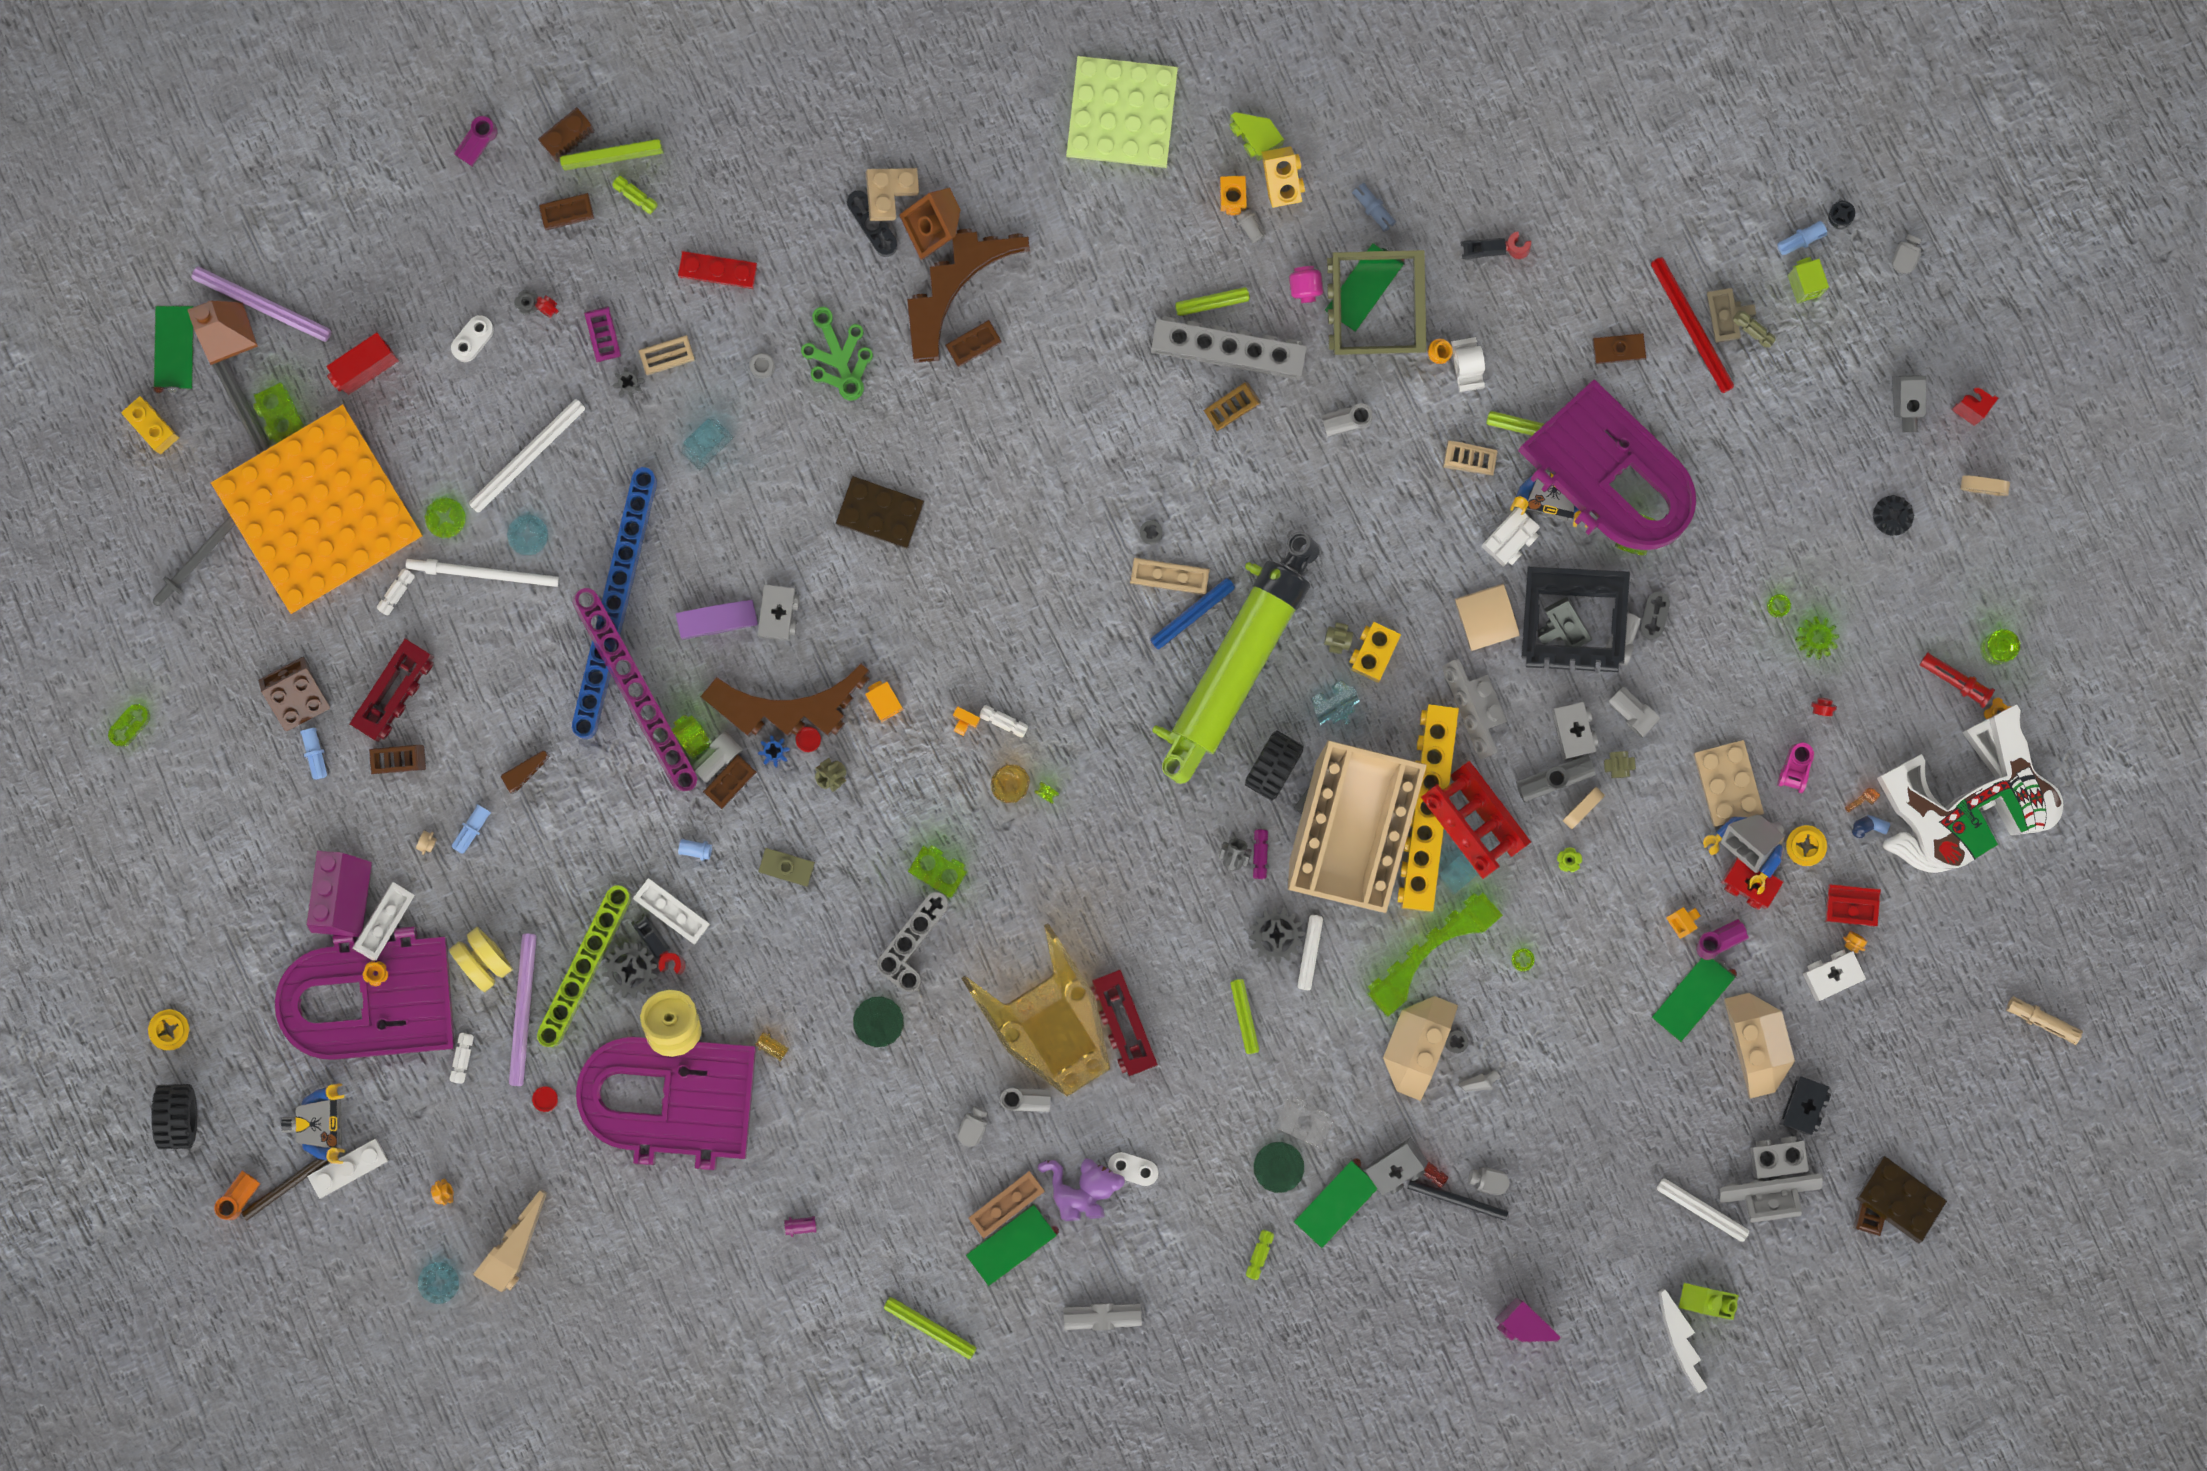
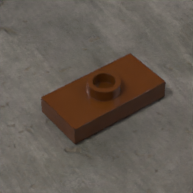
M588 193L539 204L545 231L595 219Z
M990 320L947 343L945 346L959 368L1001 344L1002 341Z
M1644 333L1592 339L1595 364L1646 359Z
M737 755L703 793L723 810L757 772Z

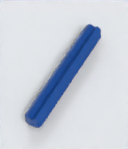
M1228 578L1224 579L1154 635L1150 640L1154 647L1161 649L1235 589L1232 581Z

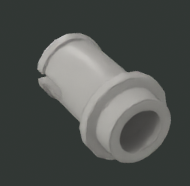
M1248 210L1237 217L1239 221L1237 224L1242 226L1251 243L1254 244L1264 238L1266 234L1255 220V214Z

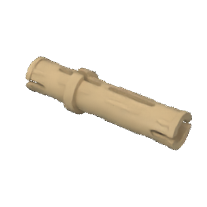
M2015 996L2007 1004L2006 1011L2026 1020L2027 1024L2039 1026L2074 1045L2079 1042L2083 1030L2045 1013L2037 1005L2027 1004Z

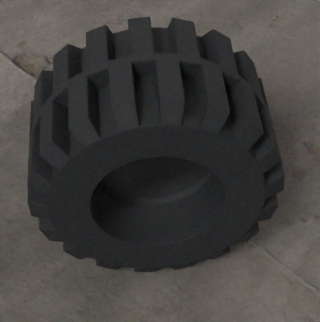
M1278 730L1273 732L1245 779V786L1271 801L1277 798L1302 755L1304 745Z
M191 1084L157 1085L152 1099L151 1123L153 1139L158 1149H191L197 1133V1101Z

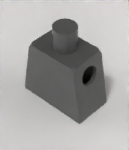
M1892 376L1894 417L1902 418V432H1918V417L1926 416V376ZM1909 401L1912 402L1911 410L1907 409V404Z

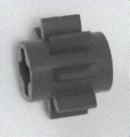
M624 367V373L621 375L615 373L618 383H614L613 387L615 389L621 388L619 392L621 398L628 394L631 400H633V394L636 392L643 393L639 387L645 380L644 378H636L639 374L637 369L631 373ZM632 379L634 386L626 387L623 382L625 380L630 381Z
M1233 838L1229 843L1223 842L1219 859L1223 860V865L1226 868L1239 870L1242 865L1248 866L1252 850L1247 849L1248 845L1245 841Z

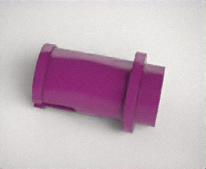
M815 1216L798 1219L789 1217V1220H784L785 1235L794 1237V1234L817 1233Z

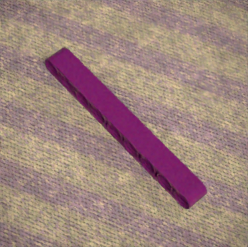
M590 588L578 590L572 598L573 606L670 783L678 791L692 790L697 784V776L602 602L594 590ZM587 593L591 597L589 607H583L579 603L580 594ZM595 615L600 616L604 621V626L600 630L593 628L591 620ZM607 638H611L616 642L615 651L608 652L605 650L604 641ZM619 661H625L628 664L629 669L625 675L619 674L616 670V665ZM632 683L638 684L641 688V693L638 697H632L629 694L628 689ZM645 705L653 710V716L650 720H646L641 716V709ZM657 728L665 731L666 736L662 742H657L653 737V733ZM670 750L676 752L678 760L674 765H670L666 761V754ZM681 773H686L690 777V783L687 787H682L678 783V777Z

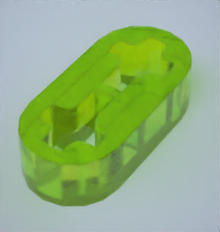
M140 704L128 707L109 729V741L118 747L128 746L150 721L149 710ZM142 710L141 716L143 720H136L131 725L130 722L134 719L133 711L140 712ZM126 727H129L124 733L126 739L124 741L120 739L116 741L117 734L115 732L117 730L123 731Z

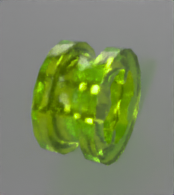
M1776 594L1767 602V611L1775 618L1784 617L1791 609L1790 599L1783 594ZM1777 599L1778 602L1783 601L1785 603V606L1782 607V609H1785L1784 612L1781 613L1780 610L1775 611L1772 606L1775 605L1773 603L1774 600Z
M1040 782V788L1035 790L1034 793L1047 802L1054 804V797L1059 796L1060 793Z
M1526 948L1516 950L1511 959L1512 966L1520 972L1530 970L1535 961L1534 954ZM1519 953H1525V956L1530 958V964L1526 963L1527 967H1521V964L1516 962V956L1520 957Z

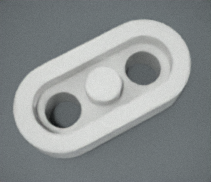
M475 316L466 324L451 345V351L456 359L462 362H469L477 356L493 335L494 327L491 321L485 316ZM478 324L484 325L482 332H476L475 328ZM462 344H467V351L461 352L460 346Z
M1123 1152L1115 1153L1109 1159L1108 1168L1113 1173L1123 1176L1126 1181L1149 1186L1158 1178V1168L1152 1161ZM1119 1160H1123L1126 1163L1124 1170L1116 1168V1163ZM1143 1168L1150 1170L1151 1174L1148 1178L1141 1176L1140 1172Z

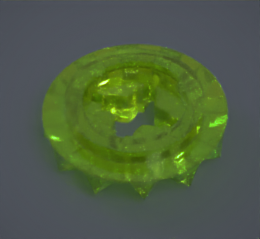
M447 497L435 499L427 507L424 516L428 530L440 538L456 536L463 529L466 521L465 511L461 504ZM449 511V517L454 523L443 522L440 525L441 518L436 512L445 514Z

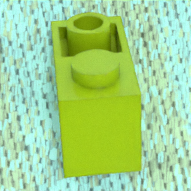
M1237 112L1231 114L1229 127L1236 137H1242L1246 143L1243 147L1251 158L1255 156L1257 161H1260L1262 159L1261 152L1278 149L1284 144V138L1270 119Z
M1684 1283L1678 1308L1734 1320L1739 1295Z

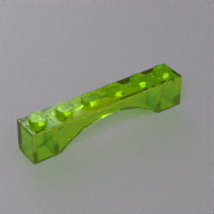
M1475 892L1463 902L1466 905L1465 908L1459 913L1456 909L1444 919L1447 923L1440 930L1437 926L1425 935L1427 941L1423 945L1419 946L1416 943L1406 952L1408 956L1406 960L1402 963L1397 960L1387 969L1389 975L1383 980L1378 977L1367 986L1370 991L1366 995L1386 1018L1407 1001L1413 976L1421 962L1432 950L1454 937L1484 933L1503 916L1483 892L1478 896Z

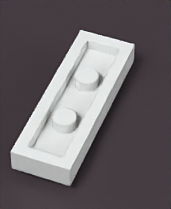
M649 878L633 898L694 945L710 926L707 921Z
M392 882L354 944L353 949L372 961H376L415 895Z
M374 1139L339 1158L338 1160L343 1161V1164L330 1163L307 1177L319 1199L387 1163L389 1160L378 1140Z

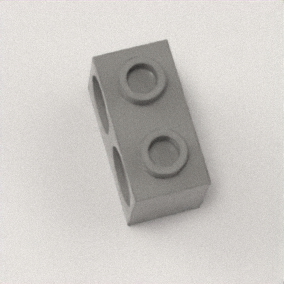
M1796 1136L1781 1138L1782 1143L1772 1144L1771 1140L1756 1141V1147H1749L1754 1178L1808 1172L1804 1140L1797 1141ZM1789 1148H1794L1797 1151V1159L1794 1162L1787 1161L1785 1153ZM1765 1151H1768L1772 1156V1162L1768 1166H1764L1760 1162V1155Z

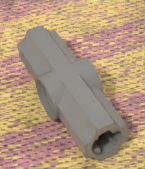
M1097 1303L1090 1304V1306L1063 1308L1064 1330L1092 1329L1093 1331L1113 1330L1115 1327L1142 1326L1141 1303L1119 1305Z

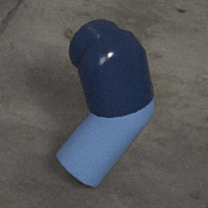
M1867 815L1855 821L1852 834L1856 838H1863L1865 833L1875 830L1886 835L1890 822Z

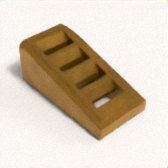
M1245 382L1203 411L1216 431H1219L1261 404V401L1250 384ZM1243 391L1251 402L1248 405L1240 394ZM1233 397L1237 399L1238 403L1242 407L1241 410L1238 411L1237 407L1231 400ZM1225 402L1231 409L1232 416H1229L1222 404ZM1216 408H1218V410L1224 417L1225 420L1223 422H1221L1215 414L1214 410Z

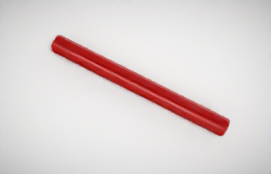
M1663 257L1653 260L1651 262L1652 269L1722 393L1730 391L1734 388V384Z

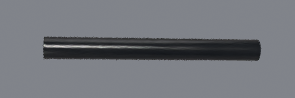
M1411 1179L1407 1187L1409 1190L1506 1221L1508 1215L1506 1210L1418 1181H1412Z

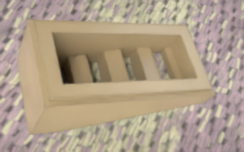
M1448 440L1443 468L1493 476L1498 450ZM1455 449L1459 450L1458 462L1453 461ZM1465 451L1469 452L1467 464H1463ZM1474 453H1479L1477 466H1473ZM1484 454L1489 455L1487 468H1482Z

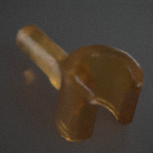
M1867 788L1857 800L1844 808L1847 812H1850L1865 800L1873 805L1880 797V794L1873 788Z

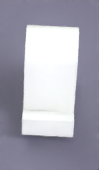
M1476 337L1451 341L1459 393L1485 388L1482 376L1485 371L1484 356L1481 346H1477Z

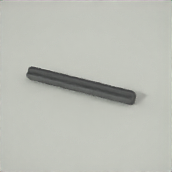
M226 359L212 364L257 453H262L270 448V445Z

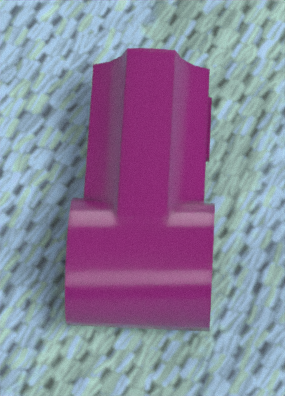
M486 116L476 117L472 121L471 129L453 154L473 167L489 142L496 138L498 134L496 124ZM484 123H488L490 125L489 132L485 135H480L479 127Z
M1737 919L1712 932H1706L1701 936L1696 945L1697 954L1705 960H1711L1718 954L1748 940L1747 930L1743 923ZM1703 942H1713L1715 950L1709 951L1705 949Z

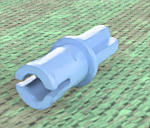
M1818 221L1803 230L1798 229L1795 235L1778 242V250L1782 255H1786L1802 246L1807 248L1813 241L1827 236V229L1822 221Z
M310 728L300 733L306 751L304 757L308 759L312 778L318 780L327 777L322 755L324 750L320 747L317 729Z
M477 804L467 822L462 823L464 827L451 847L464 854L477 834L480 835L479 830L491 812Z

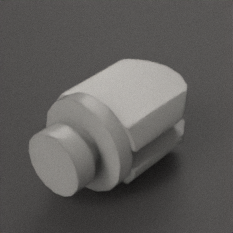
M1907 235V243L1900 241L1892 258V267L1901 274L1913 271L1921 255L1922 249L1916 246L1920 245L1922 240L1912 235Z
M976 1106L972 1109L973 1114L966 1113L957 1132L959 1141L969 1147L975 1146L980 1142L988 1123L983 1119V1117L987 1116L988 1112Z
M1481 1167L1479 1171L1471 1169L1468 1184L1475 1185L1476 1190L1501 1195L1507 1191L1509 1179L1500 1170Z

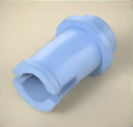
M681 839L678 850L679 855L698 857L701 861L710 859L712 845L708 844V841L700 843Z

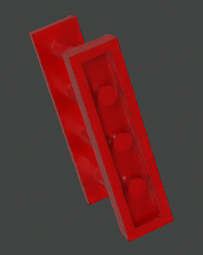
M1469 760L1450 775L1454 781L1443 790L1437 784L1422 795L1421 799L1481 878L1484 879L1500 867L1496 861L1497 858L1505 852L1512 857L1529 845L1531 841ZM1460 790L1469 803L1460 810H1457L1449 798ZM1476 810L1485 823L1473 831L1465 818ZM1492 831L1500 844L1489 852L1480 839Z

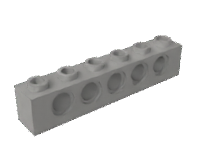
M1162 317V320L1157 319L1151 353L1301 380L1307 346H1302V342L1298 340L1288 339L1286 343L1277 341V337L1271 335H1262V338L1253 337L1252 333L1248 331L1238 330L1237 333L1227 332V328L1221 326H1212V329L1202 327V324L1199 322L1188 321L1187 324L1177 323L1175 318ZM1177 332L1185 334L1187 339L1184 343L1177 344L1173 341L1172 336ZM1201 337H1207L1211 340L1212 344L1208 348H1201L1197 344V340ZM1227 341H1231L1236 345V350L1232 353H1227L1223 350L1222 345ZM1251 346H1257L1261 350V355L1255 358L1248 355L1247 349ZM1277 350L1283 351L1286 354V359L1283 362L1275 361L1272 357L1273 352Z

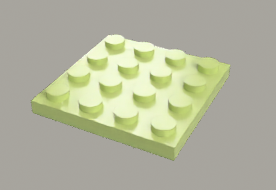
M1078 56L1066 157L1167 168L1178 67Z

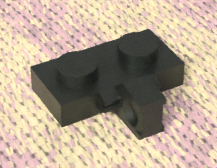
M1568 596L1545 608L1549 620L1546 621L1547 625L1537 630L1542 644L1556 639L1557 642L1563 640L1566 646H1582L1592 641L1591 634Z

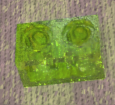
M280 382L253 395L256 403L253 404L259 418L263 416L267 425L264 426V430L269 440L274 439L278 443L305 427L283 383ZM272 397H277L278 405L274 409H268V400ZM288 420V429L284 432H279L277 429L279 422Z
M683 715L673 723L675 727L671 729L692 758L698 756L712 744V740L693 715L689 717Z
M923 845L907 872L953 899L968 874L967 871L963 870L966 865L955 858H952L951 861L942 857L944 852L933 845H930L929 848ZM927 856L935 859V867L930 871H926L921 867L922 859ZM947 870H954L957 873V880L952 884H947L943 881V874Z

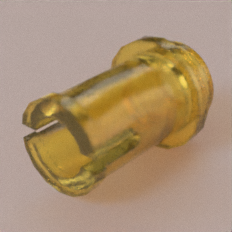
M763 1032L755 1046L759 1047V1051L762 1049L781 1062L789 1048L771 1038L770 1033L765 1034Z

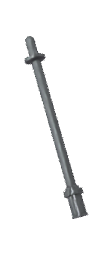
M231 516L226 519L172 579L168 577L163 578L167 584L154 597V605H162L174 591L181 594L182 590L179 585L236 525Z

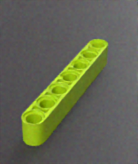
M616 885L607 891L537 1032V1039L541 1045L556 1047L563 1040L631 903V893L627 888ZM618 890H622L625 893V900L621 904H615L612 898L613 894ZM610 913L614 917V922L612 926L605 928L601 924V918L604 914ZM595 936H599L603 944L599 950L594 951L590 947V940ZM583 959H587L591 963L589 972L582 974L578 969V964ZM572 982L577 983L579 986V993L574 997L569 996L567 993V986ZM560 1005H564L568 1010V1015L563 1020H559L555 1015V1011ZM549 1028L556 1032V1039L552 1043H547L544 1039V1032Z

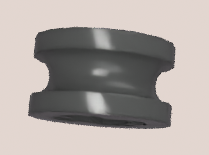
M1151 520L1143 523L1140 528V536L1146 544L1153 545L1162 539L1163 531L1158 522ZM1150 526H1154L1158 536L1156 538L1152 536V539H1148L1147 533L1144 530L1147 527L1150 529Z
M1461 1031L1450 1032L1445 1043L1446 1048L1452 1053L1464 1052L1468 1047L1467 1035ZM1453 1035L1457 1038H1463L1464 1042H1461L1463 1046L1460 1049L1450 1046V1042H1452L1450 1038Z

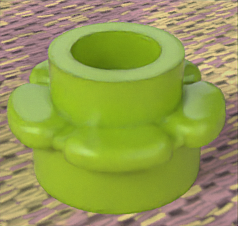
M1572 847L1565 848L1564 851H1560L1557 855L1558 866L1564 872H1575L1580 868L1582 856ZM1571 858L1572 862L1569 863L1567 859Z

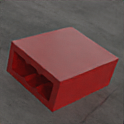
M376 332L328 364L326 367L330 373L326 376L339 392L344 390L350 395L399 362L387 342Z

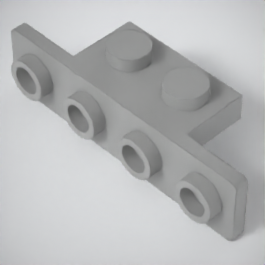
M1459 659L1443 665L1444 677L1450 686L1454 701L1459 708L1464 726L1468 730L1479 759L1482 760L1496 754L1497 749L1488 729L1504 724L1507 720L1489 676L1485 675L1468 681Z
M1805 1173L1799 1177L1789 1178L1788 1176H1781L1775 1180H1754L1749 1184L1742 1185L1731 1183L1720 1188L1719 1201L1720 1203L1745 1200L1750 1223L1801 1216L1802 1209L1798 1192L1821 1189L1823 1176L1822 1174Z

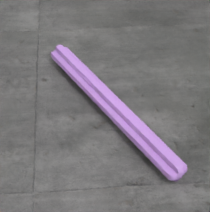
M196 267L192 273L191 278L321 341L327 342L331 335L329 328L205 269Z
M528 933L522 935L509 1076V1085L523 1086L537 938L535 934Z

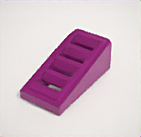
M609 306L584 312L596 362L621 357ZM606 315L607 320L592 323V318ZM607 325L609 326V330L599 333L594 332L595 328ZM611 335L612 340L597 343L596 339ZM612 345L614 346V350L604 353L599 352L600 348Z

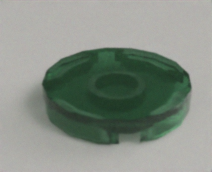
M882 996L871 997L857 1007L853 1017V1028L858 1038L865 1044L872 1047H886L900 1037L904 1028V1015L900 1007L893 1000Z
M1272 1142L1263 1146L1256 1154L1253 1163L1254 1175L1258 1183L1266 1190L1274 1193H1284L1294 1189L1301 1181L1304 1174V1160L1300 1152L1293 1145L1285 1142Z

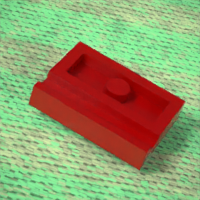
M1829 884L1825 922L1877 927L1881 889Z

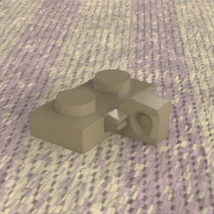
M1732 288L1707 292L1715 343L1740 339V328L1733 321V317L1739 310L1745 311L1750 317H1755V304L1741 306L1740 301L1735 302Z

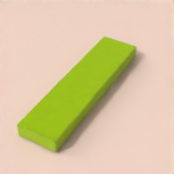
M655 139L563 155L560 157L563 170L566 171L664 154L661 141Z

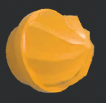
M1435 339L1429 344L1427 352L1432 362L1444 364L1451 358L1453 349L1451 344L1445 339Z

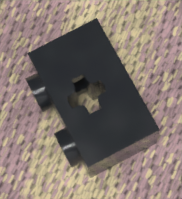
M1796 1076L1779 1124L1807 1135H1812L1814 1131L1817 1132L1822 1122V1117H1819L1822 1107H1827L1831 1097V1093H1828L1829 1086L1802 1076ZM1810 1100L1809 1105L1812 1106V1110L1804 1113L1805 1108L1801 1104Z

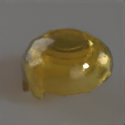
M1016 764L1004 765L998 768L991 778L990 788L992 794L1003 803H1016L1027 795L1030 777L1024 768Z

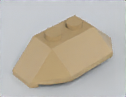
M1751 993L1725 998L1724 1002L1749 1099L1775 1093L1795 1062L1782 1011Z
M1433 996L1401 1010L1383 1056L1397 1092L1421 1101L1448 1038L1458 1005Z

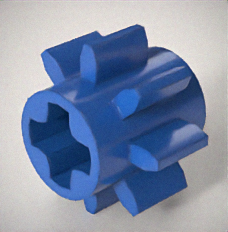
M772 735L770 736L771 742L765 743L761 741L764 751L758 752V755H765L767 757L764 760L765 765L772 761L774 766L778 768L780 760L788 761L784 755L785 752L790 751V748H783L782 745L785 739L782 738L779 742H776ZM773 745L777 749H781V752L777 753V758H773L771 754H768V751L772 750Z

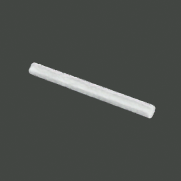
M577 399L571 402L469 502V505L476 512H481L585 410L584 405Z

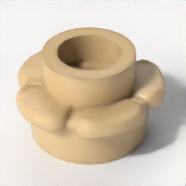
M423 831L416 846V849L421 851L422 855L426 851L432 852L437 841L433 837L434 832Z

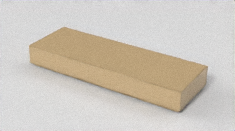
M1134 558L1130 584L1206 595L1210 569Z

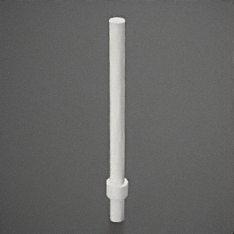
M427 559V561L406 560V569L425 571L426 574L432 575L445 573L554 587L559 585V577L439 563L436 559Z

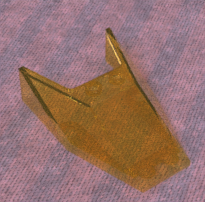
M1049 923L1044 925L1053 973L1043 982L1010 1003H1002L966 975L961 979L1007 1052L1068 1097L1110 1070L1095 996Z

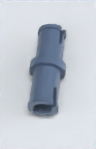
M1362 183L1358 187L1365 195L1363 196L1357 188L1352 194L1366 209L1365 213L1373 217L1383 232L1389 230L1390 228L1384 222V219L1391 226L1396 223V220L1382 206V200L1377 199L1366 184Z

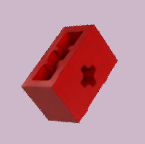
M1736 856L1720 883L1725 885V891L1736 897L1739 894L1748 899L1746 901L1748 905L1760 910L1761 907L1767 909L1770 906L1783 881L1772 875L1770 878H1766L1765 889L1761 894H1757L1761 886L1760 883H1754L1756 889L1748 890V884L1745 881L1750 880L1753 876L1760 875L1761 872L1755 873Z

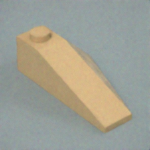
M540 1190L518 1217V1223L513 1224L504 1234L502 1244L497 1245L491 1250L473 1274L500 1292H504L506 1289L512 1290L520 1279L517 1277V1274L521 1270L547 1194L544 1190Z

